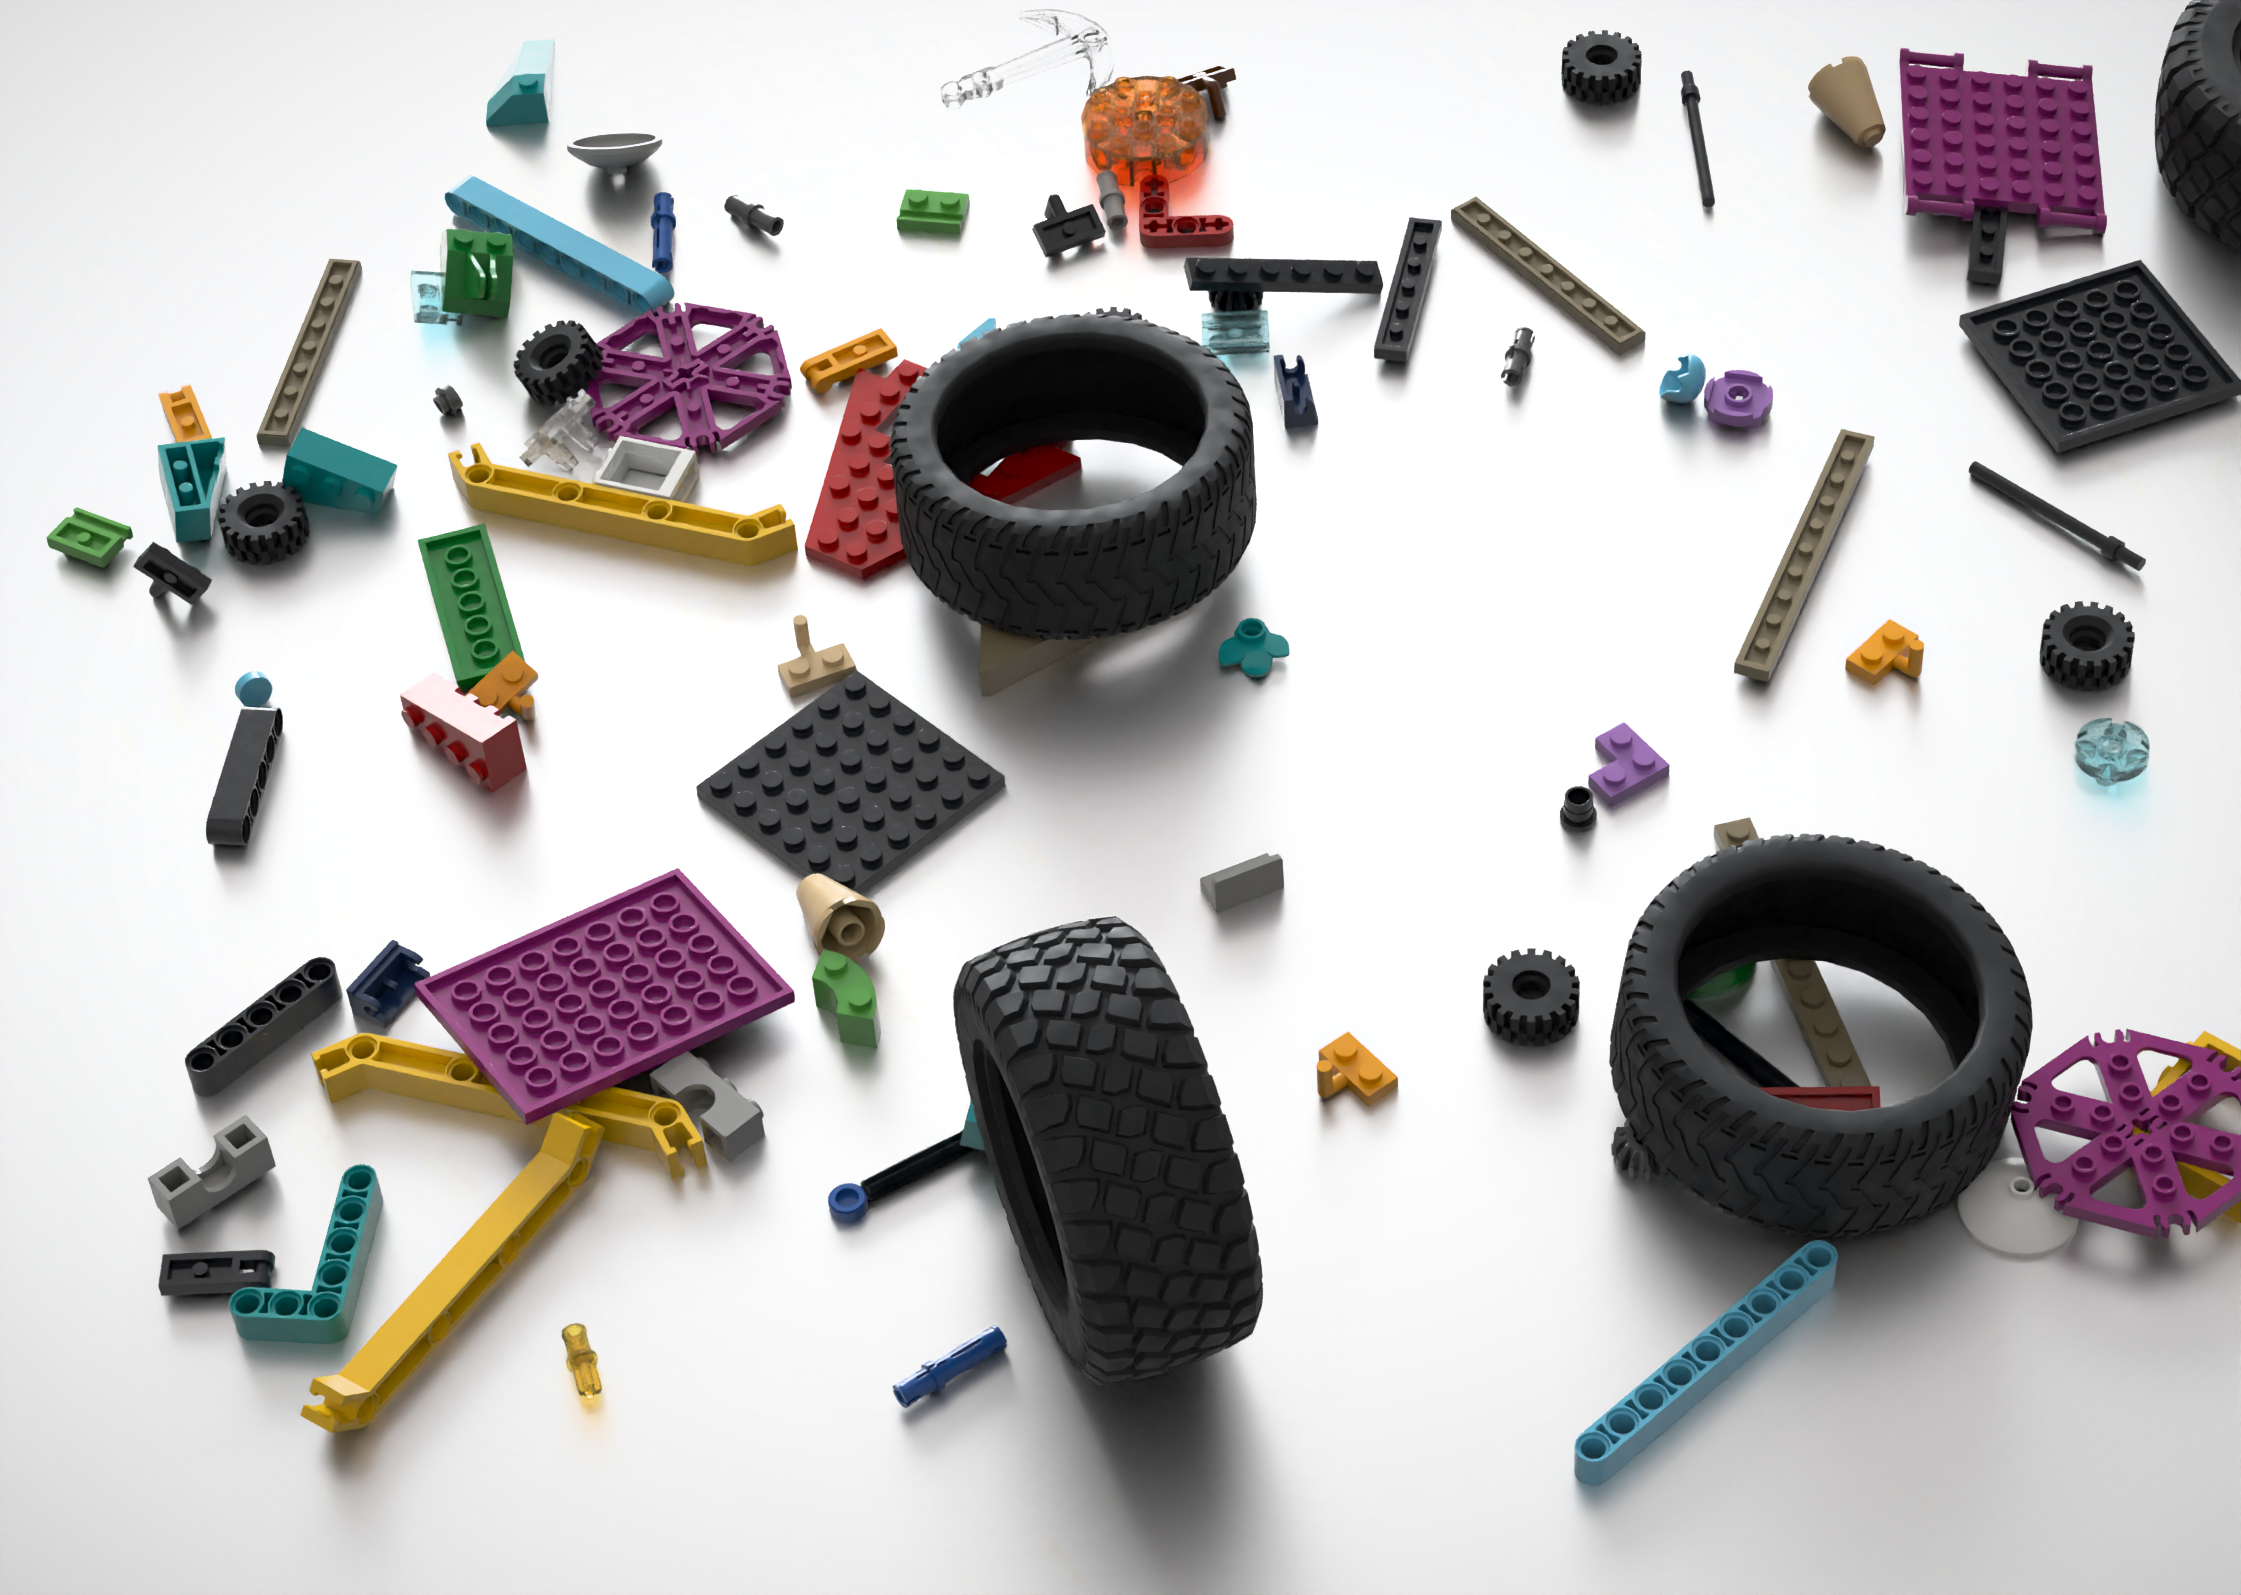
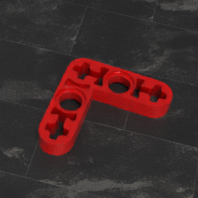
M1153 174L1144 177L1140 181L1139 238L1143 246L1154 249L1220 247L1228 245L1233 241L1234 223L1230 217L1225 215L1169 216L1170 195L1168 180L1164 176ZM1152 190H1157V196H1151ZM1151 209H1160V210H1162V211L1159 212V213H1148V212H1147L1148 210H1151ZM1185 229L1194 230L1193 233L1189 234L1179 233V231Z

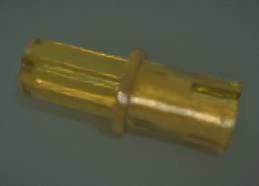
M580 1323L570 1324L561 1332L568 1354L566 1360L567 1369L573 1372L579 1395L585 1396L586 1399H592L594 1395L601 1393L602 1390L596 1368L598 1356L595 1351L591 1350L586 1326Z

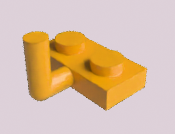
M1889 619L1846 658L1845 669L1873 685L1878 683L1893 668L1916 678L1922 672L1924 643L1918 640L1919 635Z
M512 650L465 696L470 693L478 697L484 709L492 705L499 709L500 714L508 707H511L525 721H531L536 715L534 698L528 694L520 696L539 679L538 673Z
M1346 1032L1318 1051L1319 1062L1316 1065L1317 1092L1322 1098H1328L1347 1086L1369 1107L1398 1088V1077L1349 1032Z

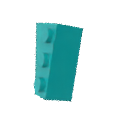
M302 427L286 455L282 482L285 483L286 489L289 486L294 487L296 493H300L304 503L379 515L394 487L398 465Z
M226 437L157 445L159 479L176 543L211 539L227 469Z

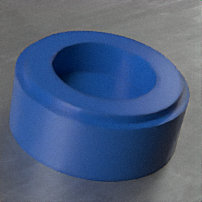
M845 1183L835 1187L828 1196L831 1216L842 1223H852L863 1218L868 1211V1199L864 1189L853 1183Z

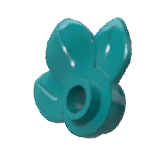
M1247 618L1238 624L1234 637L1225 640L1221 644L1218 656L1222 666L1240 664L1242 670L1248 676L1260 678L1270 672L1273 658L1289 656L1290 649L1288 641L1282 635L1270 633L1262 620Z

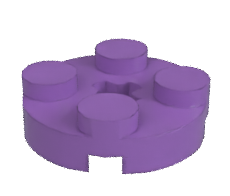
M1730 370L1724 372V377L1716 381L1714 376L1705 386L1704 408L1708 412L1709 421L1714 424L1744 426L1748 429H1755L1761 426L1762 420L1772 410L1773 389L1770 384L1769 387L1764 384L1763 377L1757 373L1747 370ZM1736 396L1743 397L1742 400H1736L1735 398Z

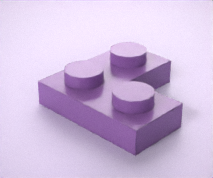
M1625 722L1595 738V748L1610 764L1588 775V786L1610 807L1669 775L1670 765Z

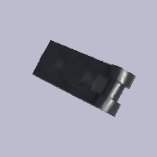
M267 1250L163 1254L158 1288L161 1296L234 1293L248 1287L272 1288L273 1279L269 1274L274 1270L275 1255ZM243 1270H254V1272L243 1273Z

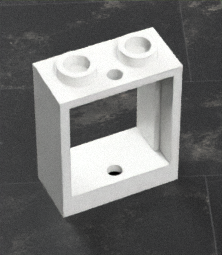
M619 436L614 447L608 450L600 471L595 472L592 484L684 503L700 476L696 452ZM629 468L667 476L659 491L620 483Z

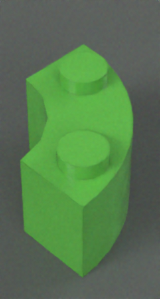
M823 949L812 976L816 1007L829 1011L837 1018L840 1041L842 1043L877 1049L881 1028L875 988L871 979L863 968L843 954Z

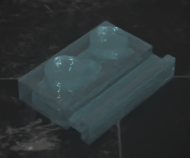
M411 270L409 281L414 323L447 325V321H456V325L461 326L463 313L442 311L440 272Z
M1268 310L1201 313L1202 346L1209 349L1215 355L1270 352Z

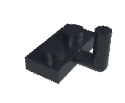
M1056 193L1048 197L1044 210V216L1047 220L1033 224L1032 228L1045 258L1103 238L1106 233L1093 204L1067 212L1061 197Z
M154 541L137 558L133 566L153 580L149 588V594L155 598L160 597L168 589L190 605H193L207 591L212 582V579L201 573L200 570L190 566Z

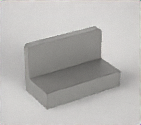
M1268 853L1200 878V888L1216 913L1284 888L1283 859L1279 854L1269 856Z

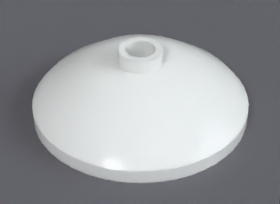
M2003 1158L1988 1162L1986 1168L1958 1195V1215L1968 1235L1983 1248L2010 1258H2037L2059 1250L2075 1234L2079 1219L2063 1215V1210L2057 1211L2054 1209L2055 1198L2059 1194L2050 1193L2042 1199L2039 1196L2040 1186L2034 1191V1183L2029 1177L2023 1158Z

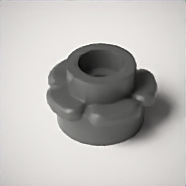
M449 384L443 388H436V396L433 398L436 408L443 415L450 412L452 416H456L457 410L463 407V402L458 393Z

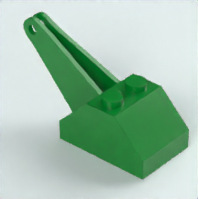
M445 229L441 233L439 245L442 312L508 318L513 269L512 235L498 232L468 231L465 229Z

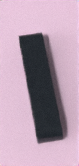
M243 706L241 708L206 821V839L208 844L246 846L248 844L282 734L283 714L280 707Z
M316 957L307 961L193 1048L185 1057V1066L194 1092L206 1097L218 1094L334 1005L342 995L335 963L327 957Z

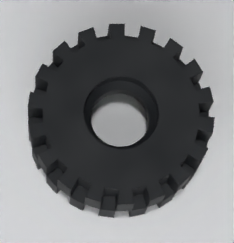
M1595 30L1588 31V36H1584L1582 33L1576 35V41L1570 39L1567 42V47L1563 48L1561 65L1562 86L1564 89L1567 88L1568 95L1576 94V100L1582 102L1584 99H1588V104L1595 105V101H1601L1602 105H1609V101L1613 100L1616 104L1622 102V96L1629 99L1632 97V91L1637 92L1639 89V84H1641L1642 52L1639 50L1637 42L1632 43L1631 37L1621 38V33L1616 31L1613 35H1610L1608 30H1601V34H1595Z
M563 320L557 321L555 327L550 323L544 326L545 331L541 333L537 330L532 334L535 338L531 341L527 339L522 344L525 349L518 350L516 354L519 360L514 361V368L516 369L514 373L532 398L541 405L546 403L548 406H554L556 401L561 405L567 403L568 397H571L573 400L579 397L577 392L581 389L586 392L590 388L589 381H596L599 376L596 371L602 370L603 364L601 360H604L601 349L584 326L580 323L576 324L573 320H569L567 324Z
M263 481L262 486H257V483L253 482L249 483V489L244 490L242 486L236 489V496L229 494L225 498L226 504L221 503L219 507L218 522L225 547L232 557L236 555L237 560L240 562H244L248 558L251 565H257L258 560H263L264 565L272 564L271 559L278 558L279 562L286 560L285 554L290 553L293 556L298 552L297 545L301 547L305 545V537H309L310 526L300 493H296L294 487L289 486L286 489L285 483L279 481L275 486H272L271 481ZM272 523V524L267 525V526L258 527L259 525H262V524Z
M2077 601L2074 604V608H2070L2068 604L2062 605L2060 613L2054 610L2050 613L2049 619L2045 620L2039 652L2041 666L2045 665L2044 672L2048 676L2055 674V682L2061 684L2063 681L2068 682L2067 688L2073 690L2076 689V685L2083 686V691H2091L2092 686H2097L2100 691L2107 689V682L2115 686L2119 683L2120 677H2126L2128 669L2131 667L2135 632H2132L2133 626L2131 622H2125V615L2121 612L2114 615L2113 607L2109 605L2101 609L2098 608L2099 602L2091 601L2090 606H2084L2083 601ZM2090 646L2097 650L2089 652L2079 650L2076 647Z
M1527 948V954L1524 955L1520 954L1519 949L1511 951L1510 959H1507L1505 955L1497 958V966L1491 964L1488 968V975H1484L1483 980L1484 1019L1487 1025L1491 1024V1031L1496 1035L1503 1032V1040L1511 1043L1513 1038L1518 1039L1519 1046L1526 1047L1527 1041H1535V1047L1544 1046V1039L1547 1038L1551 1044L1559 1041V1032L1566 1036L1571 1032V1025L1575 1026L1579 1013L1580 981L1579 977L1575 976L1574 967L1571 964L1565 967L1566 959L1560 955L1555 960L1552 959L1551 951L1544 950L1542 955L1536 954V948ZM1526 990H1536L1542 992L1545 996L1529 1000L1521 998L1517 994Z

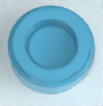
M251 671L242 675L235 685V695L244 706L263 705L269 700L273 691L272 683L260 671Z

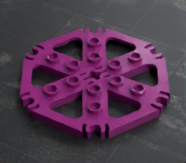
M684 302L685 311H682L679 303H674L675 311L665 313L662 306H658L657 317L653 315L651 308L596 343L603 354L604 360H601L603 367L602 370L596 371L599 375L596 381H589L590 388L586 391L593 427L597 428L599 434L606 430L608 440L610 442L614 441V443L617 442L619 436L683 449L691 447V450L696 452V456H698V447L707 445L710 447L711 452L714 453L717 450L716 441L720 443L721 450H723L782 411L781 408L785 407L784 395L790 396L791 389H793L778 330H774V325L772 324L764 328L763 318L761 316L757 317L755 313ZM706 324L731 329L697 351L692 334L694 326ZM652 334L659 339L663 358L621 350L644 335ZM757 353H766L770 356L774 375L734 370L733 368ZM605 383L640 387L611 407L604 408L602 405L599 388ZM709 399L752 406L756 411L732 428L722 430L715 423ZM676 406L682 434L678 439L665 440L660 437L637 433L641 427Z
M2116 1029L2114 1042L2107 1043L2103 1041L2100 1032L2094 1034L2092 1046L2087 1035L2022 1081L2021 1086L2018 1088L2017 1100L2027 1103L2014 1101L2010 1120L2029 1177L2034 1183V1191L2040 1186L2039 1196L2042 1199L2050 1193L2059 1194L2055 1198L2054 1209L2057 1211L2063 1210V1215L2157 1239V1225L2159 1226L2160 1235L2165 1239L2169 1238V1225L2177 1224L2182 1228L2184 1235H2189L2192 1221L2197 1233L2241 1201V1135L2192 1124L2193 1121L2225 1098L2235 1097L2241 1106V1068L2238 1066L2231 1072L2223 1071L2226 1068L2227 1057L2225 1055L2217 1056L2218 1051L2126 1029V1041H2124L2123 1032L2120 1029ZM2143 1051H2153L2185 1059L2192 1064V1069L2152 1097L2137 1056ZM2088 1060L2095 1066L2107 1102L2060 1091L2052 1085V1081L2079 1061ZM2136 1126L2142 1131L2149 1129L2148 1135L2144 1133L2134 1134V1127ZM2035 1127L2091 1141L2064 1161L2053 1163L2044 1158ZM2179 1161L2233 1176V1179L2207 1198L2194 1199L2186 1192L2176 1162ZM2131 1167L2144 1207L2141 1209H2130L2096 1200L2091 1195Z

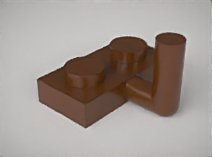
M1221 63L1165 81L1168 94L1180 98V100L1196 98L1199 96L1198 92L1208 90L1214 118H1222L1226 116L1221 89L1226 88L1228 82L1237 80L1234 67Z

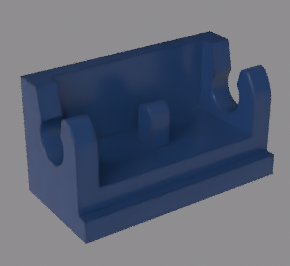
M1283 354L1274 355V382L1285 429L1318 425V416L1308 374H1305L1304 359L1302 356L1297 355V365L1294 368L1288 369L1286 368Z
M392 939L346 989L352 1014L386 1029L416 996L414 984L431 977L429 971L417 966L424 959L416 952L399 945L397 941Z

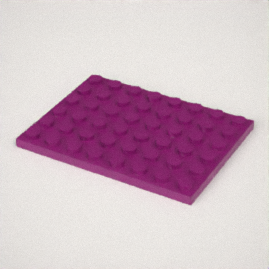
M679 868L414 984L416 996L526 1125L795 1002L794 990Z

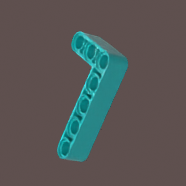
M365 1164L354 1165L348 1168L341 1178L312 1290L248 1287L236 1291L231 1296L229 1309L239 1336L247 1340L313 1344H335L347 1337L383 1205V1195L378 1177L371 1166Z

